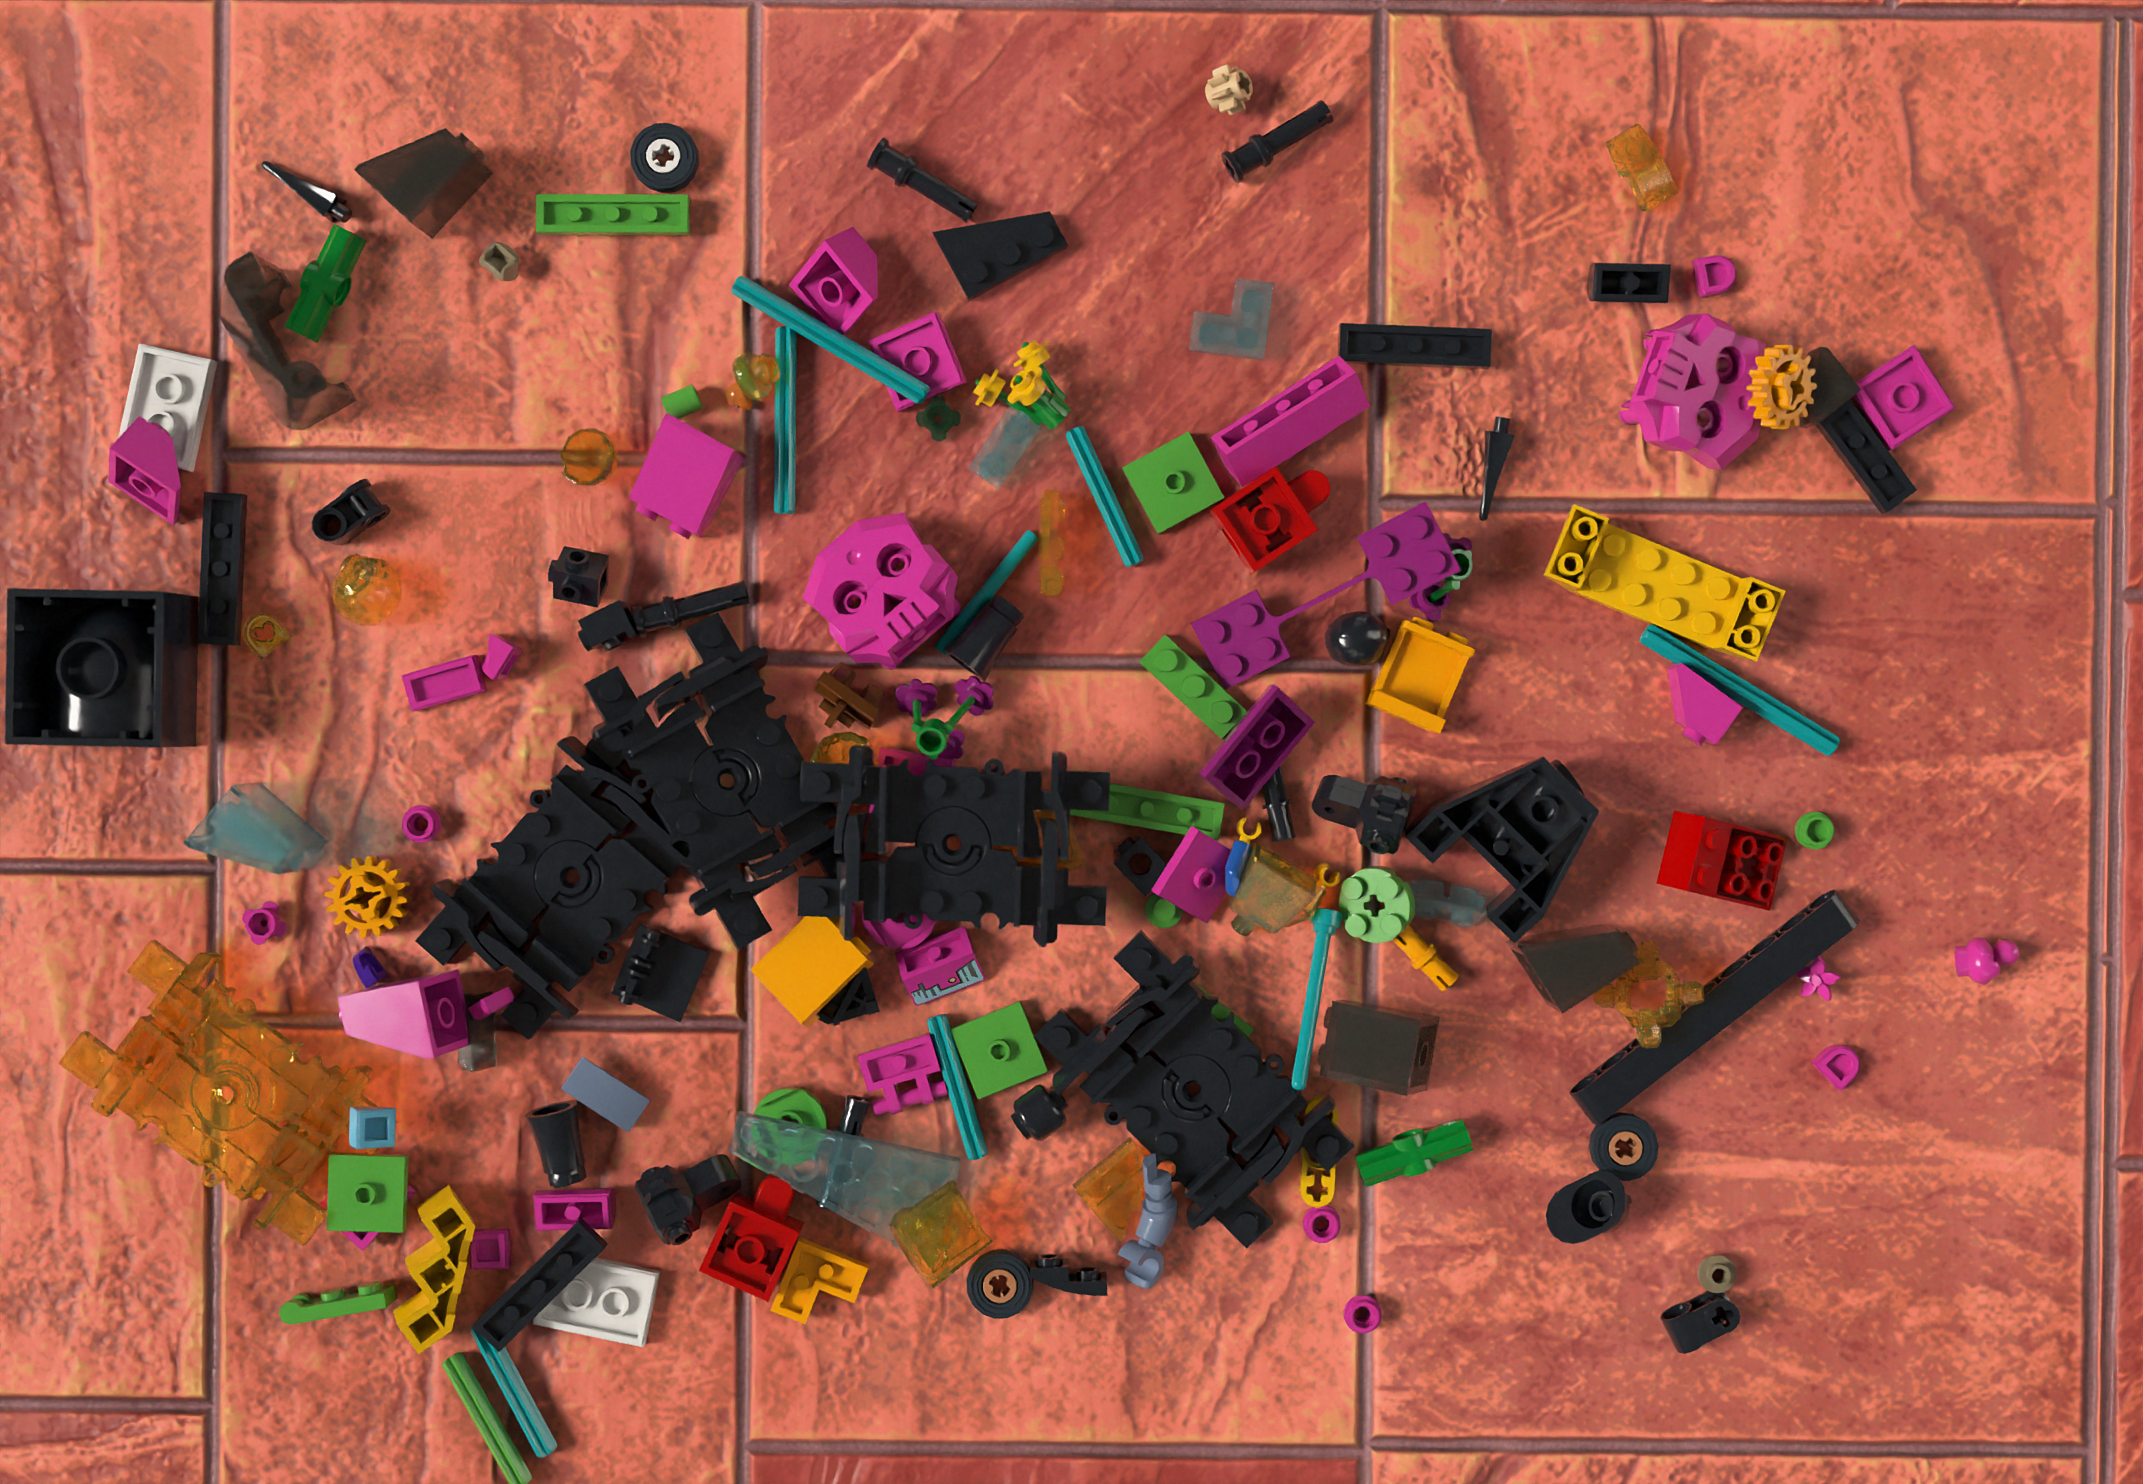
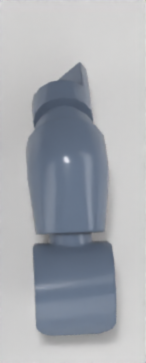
M1155 1154L1146 1156L1142 1161L1144 1190L1146 1193L1145 1199L1142 1202L1141 1218L1135 1234L1140 1237L1139 1241L1135 1239L1129 1240L1117 1254L1131 1261L1130 1265L1125 1269V1279L1141 1288L1147 1289L1152 1288L1158 1282L1164 1269L1163 1254L1155 1248L1156 1246L1162 1248L1176 1225L1178 1215V1203L1171 1191V1174L1166 1170L1157 1169Z

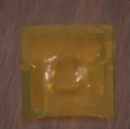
M954 1180L949 1181L913 1207L908 1206L897 1211L892 1218L891 1224H889L894 1239L914 1270L933 1289L993 1242L984 1232L957 1189L958 1185Z

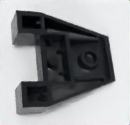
M1543 756L1432 802L1407 826L1405 837L1432 864L1461 836L1510 883L1486 906L1487 918L1515 944L1543 918L1595 821L1599 810Z

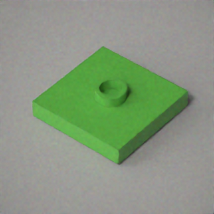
M1189 431L1122 467L1125 476L1158 535L1224 499Z
M1020 1000L950 1029L978 1100L1048 1072Z
M332 1152L329 1154L327 1231L405 1232L407 1230L409 1154Z

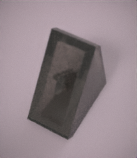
M1818 347L1808 352L1811 359L1807 367L1815 368L1816 372L1810 378L1811 383L1817 384V388L1812 390L1811 393L1814 403L1806 404L1805 406L1808 416L1800 417V428H1809L1819 424L1861 390L1827 347Z

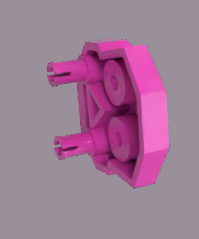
M1688 314L1674 324L1660 329H1652L1646 333L1645 336L1652 337V339H1644V347L1648 352L1631 400L1625 401L1621 405V407L1629 408V410H1619V417L1624 424H1640L1646 442L1667 451H1683L1708 469H1723L1758 438L1762 419H1754L1753 414L1756 406H1748V401L1753 397V392L1746 389L1747 385L1752 384L1753 379L1749 371L1757 370L1758 366L1755 359L1757 356H1765L1764 349L1766 348V343L1737 335L1731 324L1709 314ZM1717 360L1719 361V369H1718V370L1716 369V362H1717ZM1698 415L1701 417L1700 424L1697 423Z
M904 513L856 521L817 555L802 598L830 623L829 633L856 663L877 662L881 663L888 670L896 669L897 664L901 665L906 656L946 622L954 620V613L958 617L961 611L959 602L954 598L958 576L932 545H924L912 522ZM905 563V567L901 571L895 572L898 564ZM861 599L860 606L852 609L854 601Z

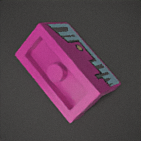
M965 926L895 953L902 981L916 1006L985 980L983 970L976 958L969 933Z

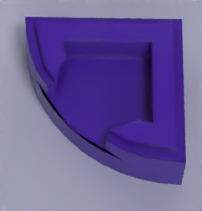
M364 947L354 954L353 964L355 970L366 988L377 985L388 977V973L369 947Z

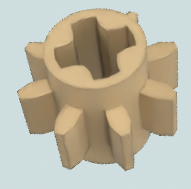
M1228 64L1212 70L1214 77L1208 80L1205 87L1206 98L1211 107L1219 110L1220 113L1228 111L1229 115L1245 110L1244 102L1250 100L1253 92L1249 75L1244 70H1239L1237 66L1230 68Z

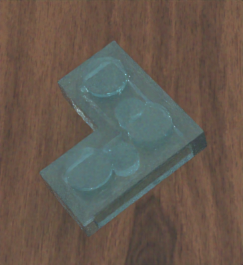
M1236 278L1231 316L1194 311L1188 351L1263 361L1274 283Z

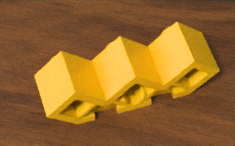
M449 1184L416 1206L422 1222L434 1238L405 1258L409 1273L422 1291L393 1310L397 1326L418 1354L452 1331L457 1299L461 1292L467 1266L468 1250L475 1230V1224L470 1213Z

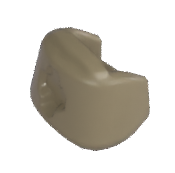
M493 242L488 245L479 259L480 265L493 273V277L498 278L500 281L515 280L519 272V257L516 252L501 242Z

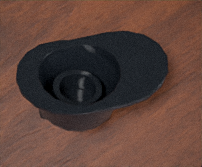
M1599 1170L1564 1186L1554 1194L1547 1207V1226L1552 1235L1561 1242L1569 1244L1585 1242L1602 1233L1618 1229L1628 1216L1629 1204L1632 1203V1200L1625 1193V1188L1617 1176L1611 1172Z

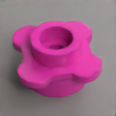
M268 901L263 904L262 908L256 910L249 909L244 912L242 919L253 943L261 945L272 936L280 937L286 933L287 925L279 917V906L277 903ZM264 919L268 921L266 927L262 925V920Z

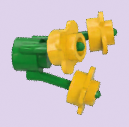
M1036 340L1022 344V348L1017 351L1020 358L1013 365L1014 367L1021 365L1023 370L1012 379L1010 383L1012 392L1009 395L1001 391L1006 381L997 376L999 370L995 369L991 376L984 373L981 379H977L975 381L976 388L973 393L979 397L975 405L978 406L982 402L991 407L995 400L999 399L1029 417L1037 426L1043 423L1052 430L1059 425L1068 415L1071 407L1063 401L1067 395L1057 387L1042 364L1051 357L1045 348L1049 344L1048 341L1040 345ZM1045 384L1047 385L1051 393L1045 390Z

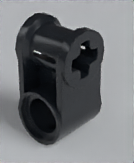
M362 479L349 486L339 497L314 515L312 530L323 541L334 545H345L366 529L383 520L391 510L387 504L382 505L371 491L369 480ZM339 517L341 529L336 535L330 536L327 532L328 523L331 519Z
M1707 1290L1686 1302L1671 1306L1661 1314L1660 1318L1677 1352L1685 1354L1693 1352L1706 1343L1733 1331L1740 1322L1739 1309L1724 1292L1713 1293ZM1720 1307L1721 1314L1716 1316L1715 1309Z

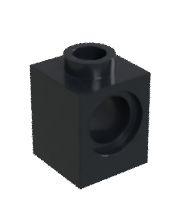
M1129 836L1114 850L1118 857L1113 861V864L1144 896H1147L1164 871L1167 863L1141 836L1135 841ZM1136 853H1144L1150 857V867L1144 873H1135L1129 868L1130 858Z

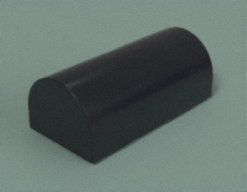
M1592 263L1589 268L1587 281L1589 301L1668 303L1671 264Z

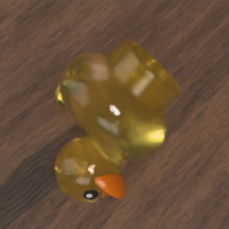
M749 352L740 354L732 363L736 382L727 388L726 399L732 407L743 408L749 411L752 407L751 399L760 400L765 398L770 393L773 383L779 379L780 372L776 361L766 353L760 355Z

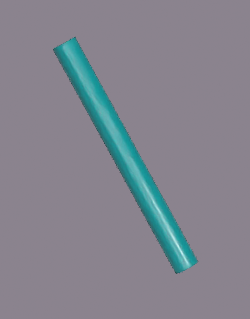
M1027 529L934 645V648L946 656L947 653L943 649L966 628L981 608L987 605L1039 540L1035 534Z

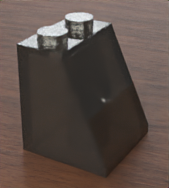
M446 128L360 163L354 169L410 223L431 239L493 174L484 165L488 157L462 132L455 137Z
M1603 924L1522 936L1515 944L1510 939L1506 941L1545 1003L1562 1014L1640 964L1634 954L1638 951V947L1626 931L1621 933L1617 928L1613 929Z
M1349 1000L1332 1001V1006L1327 1008L1324 1017V1028L1327 1029L1326 1040L1320 1046L1317 1063L1321 1066L1319 1076L1404 1096L1426 1091L1440 1016Z

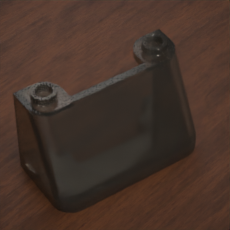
M250 251L229 264L224 273L219 316L277 420L287 428L301 431L315 425L357 400L348 384L344 382L338 384L328 383L317 366L307 361L292 363L269 323V320L285 312L280 305V296L284 289L292 285L281 268Z

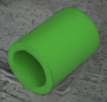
M693 384L661 397L666 412L677 419L703 409L702 402Z

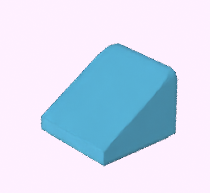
M350 1107L349 1144L355 1149L395 1147L396 1108Z

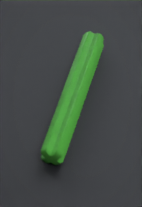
M461 1352L451 1355L442 1363V1366L508 1483L528 1484L532 1479V1475L464 1355Z

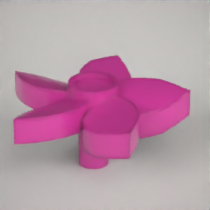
M1821 956L1817 957L1812 962L1811 967L1805 966L1796 973L1801 980L1806 982L1802 987L1801 997L1810 996L1817 991L1822 998L1831 1001L1832 991L1828 984L1837 982L1841 975L1832 971L1825 972L1827 969L1825 961Z

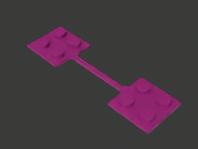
M1425 501L1357 536L1369 561L1367 571L1282 616L1270 614L1256 589L1190 623L1224 690L1291 657L1279 632L1283 621L1366 578L1377 579L1382 585L1391 605H1394L1461 571L1427 502Z

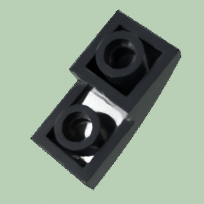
M1043 1254L1038 1256V1260H1031V1277L1045 1285L1080 1295L1108 1296L1106 1272H1099V1269L1096 1267H1082L1076 1269V1273H1069L1068 1259H1060L1059 1254Z

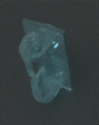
M1009 407L968 469L999 490L1041 427L1031 421V418L1024 412Z
M1418 878L1417 881L1410 880L1409 886L1415 897L1414 916L1417 918L1430 920L1437 917L1450 920L1451 924L1455 926L1471 927L1477 925L1486 914V910H1482L1485 903V895L1479 894L1477 889L1452 885L1449 897L1443 896L1445 883Z

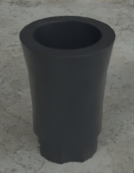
M996 594L988 606L984 605L966 628L943 650L967 671L982 681H986L997 658L1016 633V626L1024 618L1023 613L1003 597Z
M563 1101L545 1105L528 1112L525 1118L534 1136L544 1173L548 1175L549 1185L554 1188H561L583 1181L587 1176L584 1168L586 1161L578 1122V1102Z

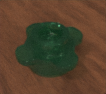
M935 396L931 399V404L924 411L917 413L916 422L920 427H925L931 432V437L934 441L940 442L946 439V433L953 426L960 424L961 415L958 411H952L946 405V400L942 396ZM937 415L942 417L941 422L935 421Z

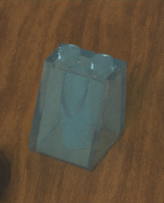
M259 782L233 784L183 844L190 849L275 874L298 872L305 868L307 870L313 868L324 856V852L321 850L328 843V840Z

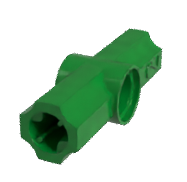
M333 225L317 260L311 261L301 276V293L287 320L286 328L318 343L334 308L341 306L350 292L352 285L350 275L367 242L365 239L340 226Z
M1459 1118L1427 1130L1420 1128L1400 1133L1392 1138V1142L1354 1154L1364 1185L1369 1187L1400 1175L1410 1177L1425 1173L1436 1166L1435 1163L1473 1151V1147L1465 1124Z

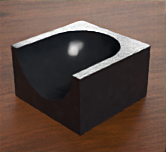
M7 588L5 744L157 748L196 747L199 597L164 591Z

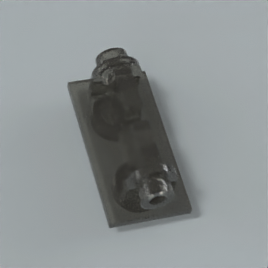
M493 991L475 995L473 993H463L466 1004L468 1046L458 1049V1063H462V1070H470V1072L496 1067L495 1012L480 1020H474L468 1009L480 1000L492 995Z

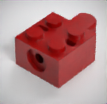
M1275 466L1212 508L1209 513L1250 575H1252L1318 530L1308 513L1327 500L1330 494V483L1328 478L1317 470H1307L1287 483ZM1249 495L1248 499L1243 502L1241 501V499ZM1281 543L1280 547H1278L1275 550L1273 549L1275 546Z
M780 1173L767 1176L761 1182L754 1199L738 1192L735 1193L727 1206L699 1268L700 1272L769 1302L805 1224L787 1215L796 1194L795 1184L788 1176ZM728 1226H730L731 1228L729 1230V1233L726 1234L725 1232ZM781 1250H783L781 1257L779 1258V1253Z

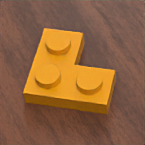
M799 1237L770 1311L806 1324L819 1290L855 1303L869 1264Z

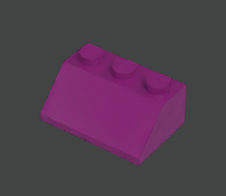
M1274 684L1269 685L1216 751L1208 758L1197 774L1240 809L1244 810L1315 722L1280 688Z

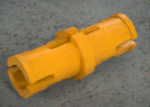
M1407 925L1405 931L1391 940L1412 960L1410 964L1415 969L1420 968L1439 987L1441 992L1447 989L1446 985L1450 987L1459 977V974L1436 953L1437 948L1432 943L1427 944L1409 925Z

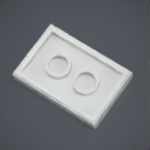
M139 344L118 438L139 416L149 423L155 422L165 428L170 437L173 438L178 469L194 472L218 362Z
M596 1257L534 1318L533 1324L644 1347L661 1271Z

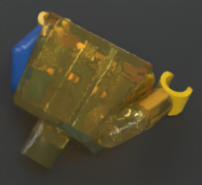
M1247 817L1240 819L1236 826L1240 838L1239 841H1234L1225 866V890L1231 896L1229 907L1233 912L1237 913L1231 922L1233 929L1242 936H1249L1256 926L1269 933H1277L1283 927H1291L1310 920L1327 895L1325 889L1327 887H1334L1340 882V873L1334 871L1330 878L1325 881L1324 873L1329 868L1328 863L1318 864L1314 869L1313 876L1257 842L1252 847L1249 845L1250 841L1260 835L1261 825L1257 822L1254 832L1251 835H1246L1243 831V825Z

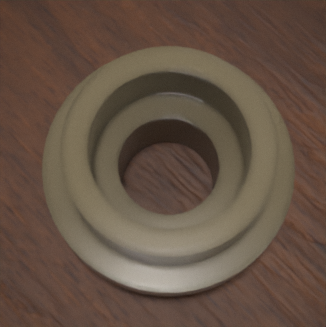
M1718 1254L1709 1255L1700 1262L1697 1277L1700 1284L1706 1290L1713 1293H1722L1733 1286L1736 1280V1269L1733 1263L1725 1256ZM1716 1269H1723V1277L1717 1281L1713 1280V1272Z

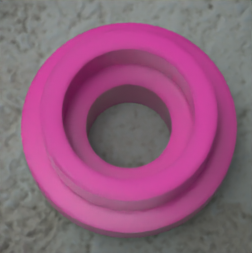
M426 805L414 806L405 813L402 820V829L404 834L414 842H429L440 832L441 819L432 807ZM420 817H424L428 821V828L425 831L420 830L417 826V821Z
M1328 1205L1320 1208L1311 1207L1303 1218V1229L1306 1235L1317 1243L1332 1241L1338 1235L1341 1228L1339 1215ZM1319 1217L1328 1219V1224L1323 1229L1315 1227V1221Z
M1357 1295L1346 1303L1343 1316L1351 1330L1364 1334L1377 1328L1381 1321L1382 1313L1375 1299L1368 1295ZM1361 1307L1369 1310L1367 1317L1364 1319H1359L1355 1316L1356 1311Z

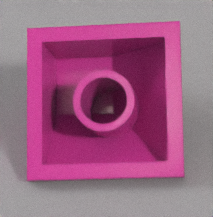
M851 227L824 240L789 285L817 320L845 336L878 298L877 255L856 229Z
M139 416L109 447V483L174 526L179 518L181 484L173 438L170 437L167 430L155 422L149 423Z

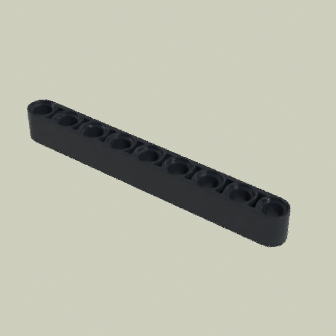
M1836 889L1822 894L1580 1080L1570 1090V1095L1592 1124H1598L1606 1120L1852 931L1859 924L1860 920Z

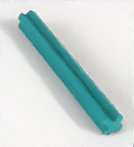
M787 326L777 327L775 330L774 511L777 514L783 515L795 512L797 332Z

